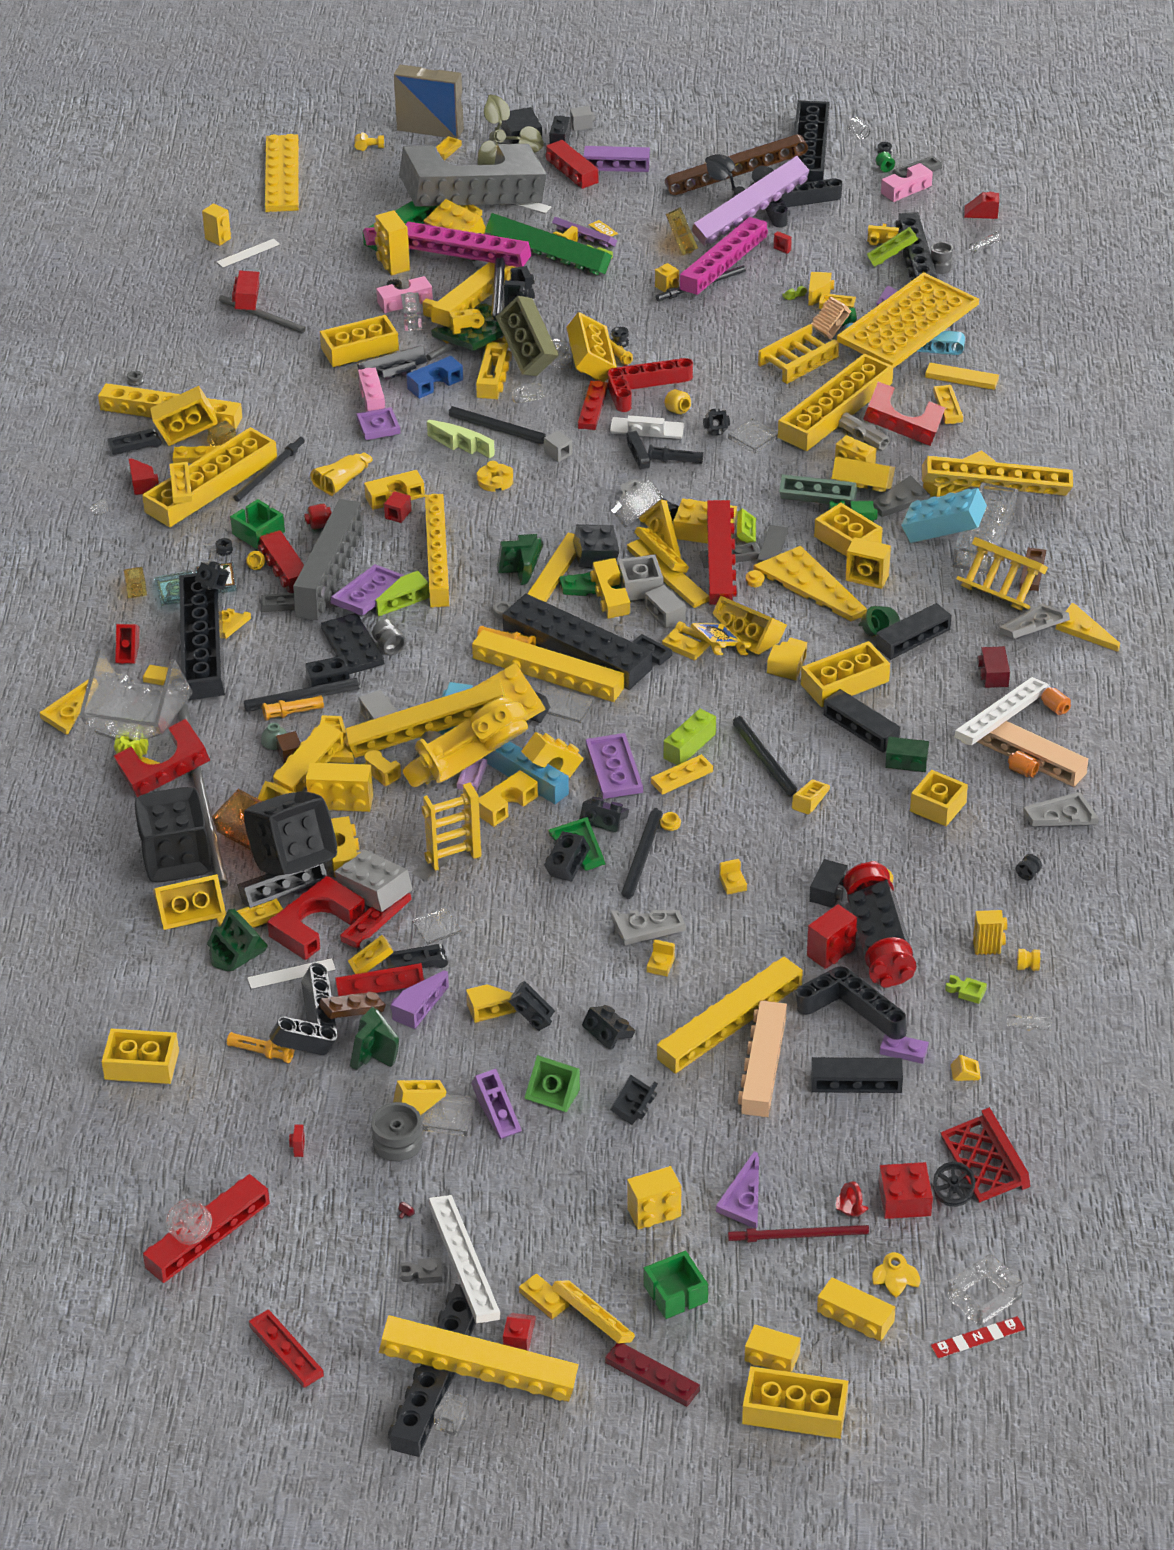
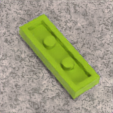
M908 227L869 252L867 256L873 266L876 267L891 256L898 254L905 247L912 245L918 238L911 227Z

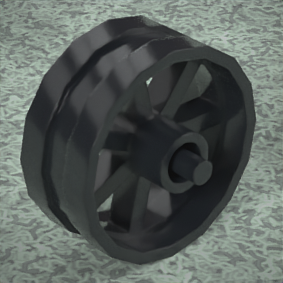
M953 1161L940 1166L935 1172L933 1180V1190L937 1199L941 1203L952 1207L962 1206L970 1201L975 1189V1177L970 1168L961 1162ZM951 1170V1176L949 1178L942 1173L944 1171ZM955 1170H960L964 1173L958 1177L955 1175ZM967 1175L971 1180V1184L960 1183ZM938 1177L947 1182V1184L937 1186ZM960 1188L970 1189V1191L964 1196ZM949 1190L947 1197L943 1196L939 1191ZM952 1193H957L960 1197L959 1199H950Z

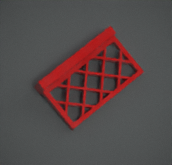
M990 1107L981 1110L982 1116L940 1132L955 1162H961L969 1168L972 1166L982 1169L979 1176L974 1175L976 1182L974 1195L979 1203L1019 1186L1022 1190L1031 1187L1029 1172ZM981 1125L983 1128L981 1135L970 1132L971 1128ZM953 1135L963 1136L960 1143L950 1141L948 1137ZM967 1137L978 1140L975 1147L964 1145ZM982 1141L993 1145L990 1151L980 1149ZM961 1150L972 1152L969 1160L959 1157ZM976 1155L987 1156L985 1163L974 1161ZM992 1158L1002 1160L1000 1168L989 1165ZM986 1170L997 1173L995 1180L983 1178ZM967 1175L965 1179L968 1184H971V1180ZM1001 1175L1010 1176L1013 1181L1008 1183L999 1182ZM981 1183L991 1186L990 1190L984 1193H980L978 1188Z

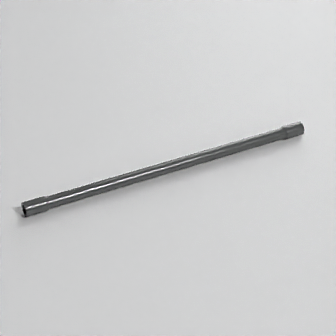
M185 703L178 704L176 710L179 721L187 719L191 725L188 705ZM201 766L191 772L204 811L205 828L208 834L214 870L213 874L218 875L220 888L223 889L228 886V879L222 862Z

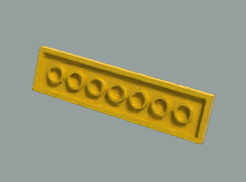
M273 134L266 136L265 212L299 211L298 134Z

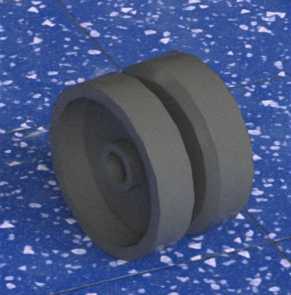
M400 1102L389 1103L378 1108L372 1115L373 1147L380 1157L389 1161H403L410 1159L420 1151L423 1143L422 1120L420 1113L413 1106Z

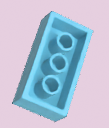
M978 488L948 493L940 497L934 496L922 501L917 500L910 504L901 526L910 543L972 530L979 527L987 505Z

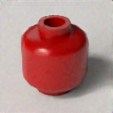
M324 503L309 506L307 514H304L306 525L310 524L313 530L324 528L332 513L330 507H327Z

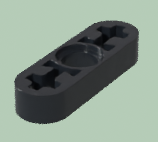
M637 431L627 432V444L639 469L650 468L649 455Z

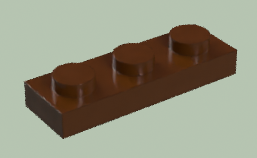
M1028 547L1026 557L1044 565L1047 550ZM1023 566L1019 589H1021L1028 573V568ZM1039 572L1038 575H1035L1029 591H1039L1042 573Z
M375 992L321 998L319 1007L330 1019L364 1015L372 1006L380 1012H384L386 1006Z

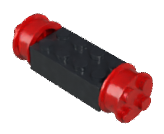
M876 861L858 864L846 872L843 883L847 891V898L852 913L857 917V931L865 955V962L869 967V976L874 983L884 988L902 984L914 976L916 961L913 957L912 947L894 893L893 884L890 881L889 871L884 865Z

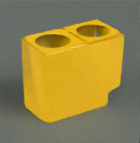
M789 638L788 642H781V645H773L767 660V673L797 681L801 667L806 659L807 642Z

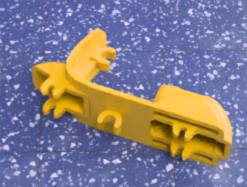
M505 696L493 700L479 709L471 718L427 744L424 739L418 740L415 749L420 756L406 765L402 772L412 787H418L424 783L427 785L431 780H435L437 783L446 781L528 729L525 721L528 716L527 712L520 702L512 701L510 697Z

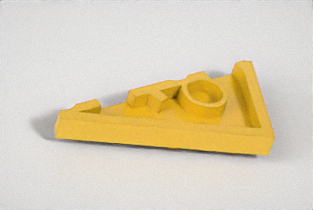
M660 500L642 514L639 520L644 522L648 529H652L681 558L667 501Z
M1071 603L1065 611L1069 613L1070 620L1056 624L1055 629L1117 652L1119 651L1120 642L1074 603Z
M89 678L39 712L40 719L62 733L69 734L95 687L94 679Z

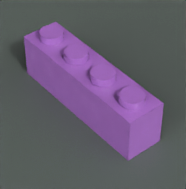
M585 146L583 157L596 166L598 171L649 172L650 147Z

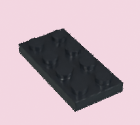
M348 614L321 622V629L337 657L344 655L349 668V674L385 664L384 657L358 614Z

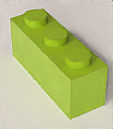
M701 708L697 710L664 740L663 759L675 765L686 762L716 735V716Z

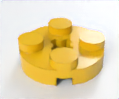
M489 461L487 465L481 467L477 472L478 485L482 489L496 492L495 489L501 488V491L506 490L513 484V468L504 464H498L497 461Z

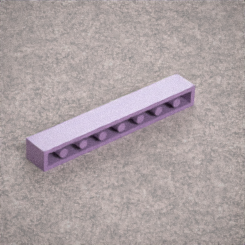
M798 156L794 157L695 222L692 228L693 234L704 246L708 243L712 244L720 235H726L732 227H737L743 223L747 217H753L758 210L765 209L773 200H779L785 192L789 193L796 185L803 184L807 180L809 169Z

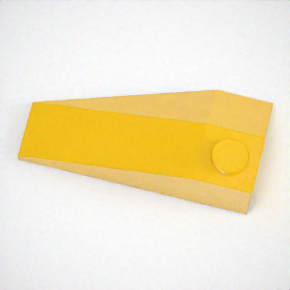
M720 596L713 611L714 616L742 642L751 644V648H746L747 650L758 655L773 647V645L778 644L787 626L770 616L723 596Z

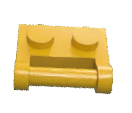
M681 621L662 640V645L694 661L710 646L694 629L686 626ZM682 633L687 634V635H689V636H692V637H694V638H696V639H699V640H701V642H699V641H697V640H694V639H692V638H690V637H687V636L683 635Z

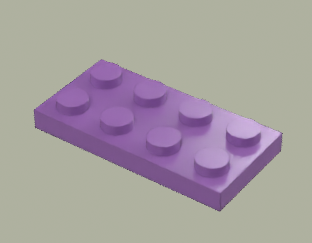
M374 564L331 596V604L363 616L376 606V599L404 575Z
M625 733L586 739V748L603 799L643 793V785Z

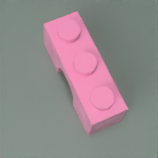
M919 163L907 168V178L899 177L896 174L883 178L881 194L895 202L932 186L933 172Z
M425 276L409 280V288L404 290L396 289L393 284L376 288L377 303L384 313L423 304L426 298L433 300L432 286Z
M376 367L358 370L359 388L362 398L364 397L366 412L384 409L385 398Z

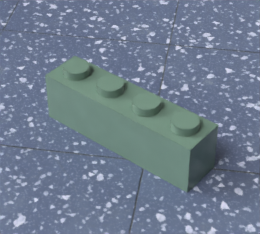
M782 474L779 493L781 499L829 504V501L834 503L845 501V505L850 507L851 501H856L857 486L855 482Z

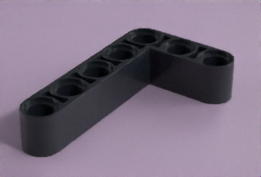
M832 178L805 182L801 185L798 184L791 192L782 194L779 200L770 202L765 210L775 227H785L788 224V207L840 200L842 198V181Z
M314 962L311 963L301 980L307 1021L280 1017L272 1029L269 1038L272 1043L280 1047L326 1055L337 1039L335 1018L330 1019L319 1007L321 998L332 997L327 968L320 963Z
M835 967L801 985L796 990L797 1011L801 1014H812L830 1003L841 999L889 1038L902 1039L907 1034L905 1012L846 967Z

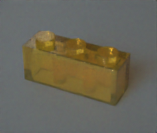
M680 207L667 213L666 217L682 254L693 252L698 246L682 208Z

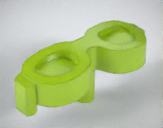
M799 286L796 291L791 288L785 294L783 293L782 297L792 300L798 296H804L807 293V289L804 286Z

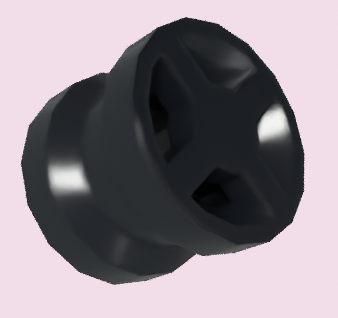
M621 326L613 328L611 331L613 338L611 340L623 348L628 346V329Z
M1027 854L1016 865V873L1022 879L1030 881L1042 869V862L1037 856Z

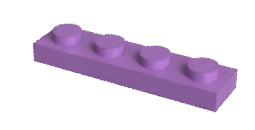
M555 216L552 221L557 226L556 229L565 232L571 226L577 227L578 237L580 235L585 236L584 239L590 242L596 240L605 247L609 245L615 247L617 240L609 235Z

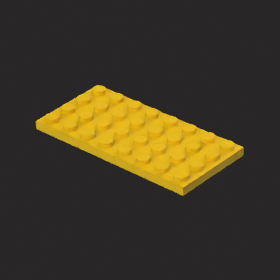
M923 272L838 334L837 342L859 353L867 354L885 362L894 368L979 305V298Z

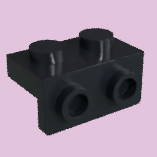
M528 267L511 268V281L525 282L526 289L529 290L528 297L535 299V292L532 288V284H535L534 275L530 274Z
M504 281L505 307L517 296L528 297L529 290L526 289L525 282Z
M592 797L582 803L579 820L588 817L591 826L618 832L620 821L628 817L629 809L624 808L621 803L611 802L610 804L604 802L603 798Z
M526 981L521 982L508 1002L538 1031L550 1026L552 1023L550 1018L555 1010Z
M608 1005L590 1007L582 1023V1027L608 1049H613L618 1039L632 1038L636 1031L629 1025L626 1019L617 1015L615 1010Z
M630 1075L611 1106L610 1111L631 1125L638 1118L642 1120L648 1111L647 1103L651 1104L657 1095L655 1089L658 1083L654 1081L649 1087L633 1075Z

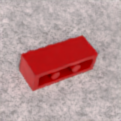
M239 270L238 277H235L232 292V302H235V309L256 310L260 272Z

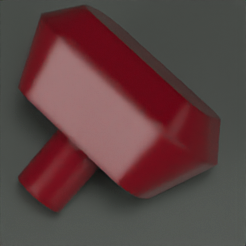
M405 1202L399 1203L398 1210L401 1212L398 1216L399 1218L403 1219L405 1215L411 1217L415 1214L413 1207Z

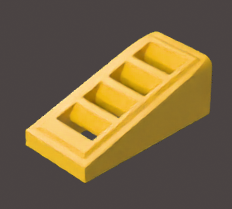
M812 779L793 795L792 809L809 815L830 790V785Z

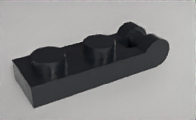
M147 429L107 439L108 446L113 455L149 446L157 448L162 444L156 429Z
M442 944L394 951L385 959L387 969L422 963V968L434 966L444 968L448 965L445 948Z

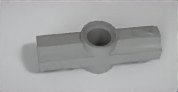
M847 412L839 420V426L851 432L854 439L858 441H866L881 451L885 450L890 443V437L876 430L873 423L868 421L862 422Z

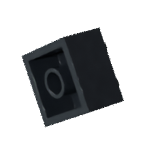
M576 524L573 544L579 567H593V562L613 558L617 562L619 547L614 525Z

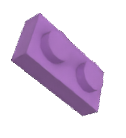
M885 1034L880 1046V1054L923 1064L929 1042L908 1037L896 1040L889 1038Z

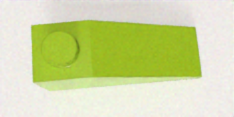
M419 571L400 577L376 599L377 616L385 615L430 598L429 583Z

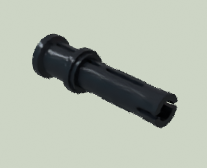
M649 444L648 448L650 461L651 459L662 460L663 462L673 460L703 464L704 452L669 449L668 446H664V448L654 447L652 444Z

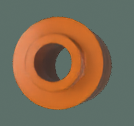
M1049 687L1041 695L1043 704L1057 715L1067 713L1071 707L1070 698L1056 688Z
M1021 751L1012 753L1008 758L1009 769L1025 777H1034L1039 770L1040 763L1035 758Z

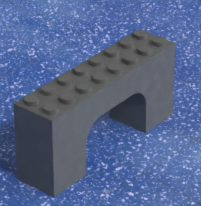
M498 144L494 165H453L442 159L435 145L403 146L399 176L415 206H439L445 199L457 205L542 203L547 175L529 144Z

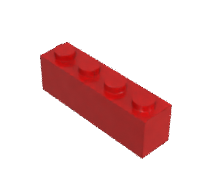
M560 140L546 145V160L580 188L583 189L599 183L598 168L565 141Z
M281 530L260 536L259 552L264 555L267 565L272 567L275 577H279L281 586L286 588L289 593H294L293 586L304 567L303 562Z

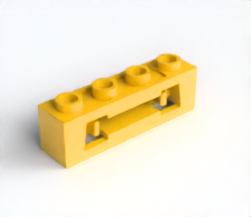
M490 342L487 344L476 382L477 398L498 399L500 392H503V382H506V372L509 371V361L512 360V351H509L508 343ZM492 362H493V366H496L495 372H494L495 378H493V375H491Z

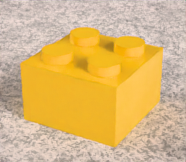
M854 537L847 550L845 581L882 589L889 576L891 545Z
M931 769L911 793L910 812L947 826L966 804L968 784Z
M671 1166L627 1179V1210L638 1230L681 1217V1184Z

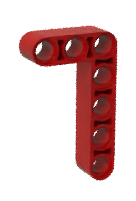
M680 358L609 369L608 389L615 408L619 412H628L632 409V389L692 380L693 361L689 358Z

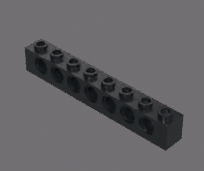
M919 212L899 213L898 220L895 221V227L899 228V233L911 227L918 238L912 245L903 249V257L906 258L909 278L912 281L923 272L937 278Z
M455 1284L453 1291L447 1294L444 1311L441 1310L439 1313L437 1328L471 1336L476 1322L461 1285ZM424 1364L415 1368L412 1386L407 1387L405 1402L403 1405H399L395 1425L391 1424L388 1431L391 1450L420 1457L455 1372L444 1369L438 1370Z

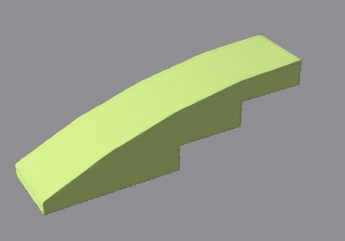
M435 420L427 421L428 436L448 448L455 450L459 447L470 454L477 451L488 458L495 455L494 440L461 426Z

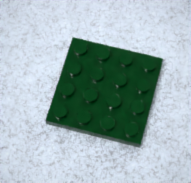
M487 303L480 304L475 308L484 317V324L480 328H461V333L454 334L451 327L438 324L436 328L431 330L433 337L473 351L504 336L498 321L492 320V306Z

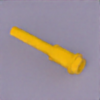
M610 339L613 354L620 359L622 364H630L633 361L632 353L626 351L622 346L615 344Z

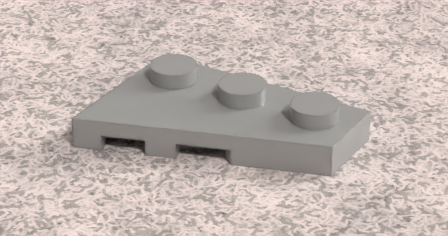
M1041 604L1000 626V634L1014 639L1068 621L1070 617L1068 612Z
M1081 792L1024 807L1023 810L1024 815L1032 826L1098 824L1099 821L1098 816Z
M630 910V913L627 914L611 911V918L624 945L686 931V924L679 910H653L651 913H638V910Z

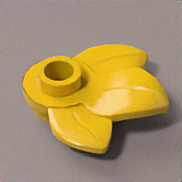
M892 1252L885 1256L883 1264L874 1269L872 1282L874 1285L885 1283L888 1291L897 1298L905 1289L906 1284L911 1287H919L920 1276L915 1267L907 1264L902 1254ZM891 1261H898L899 1265L894 1266L891 1264Z

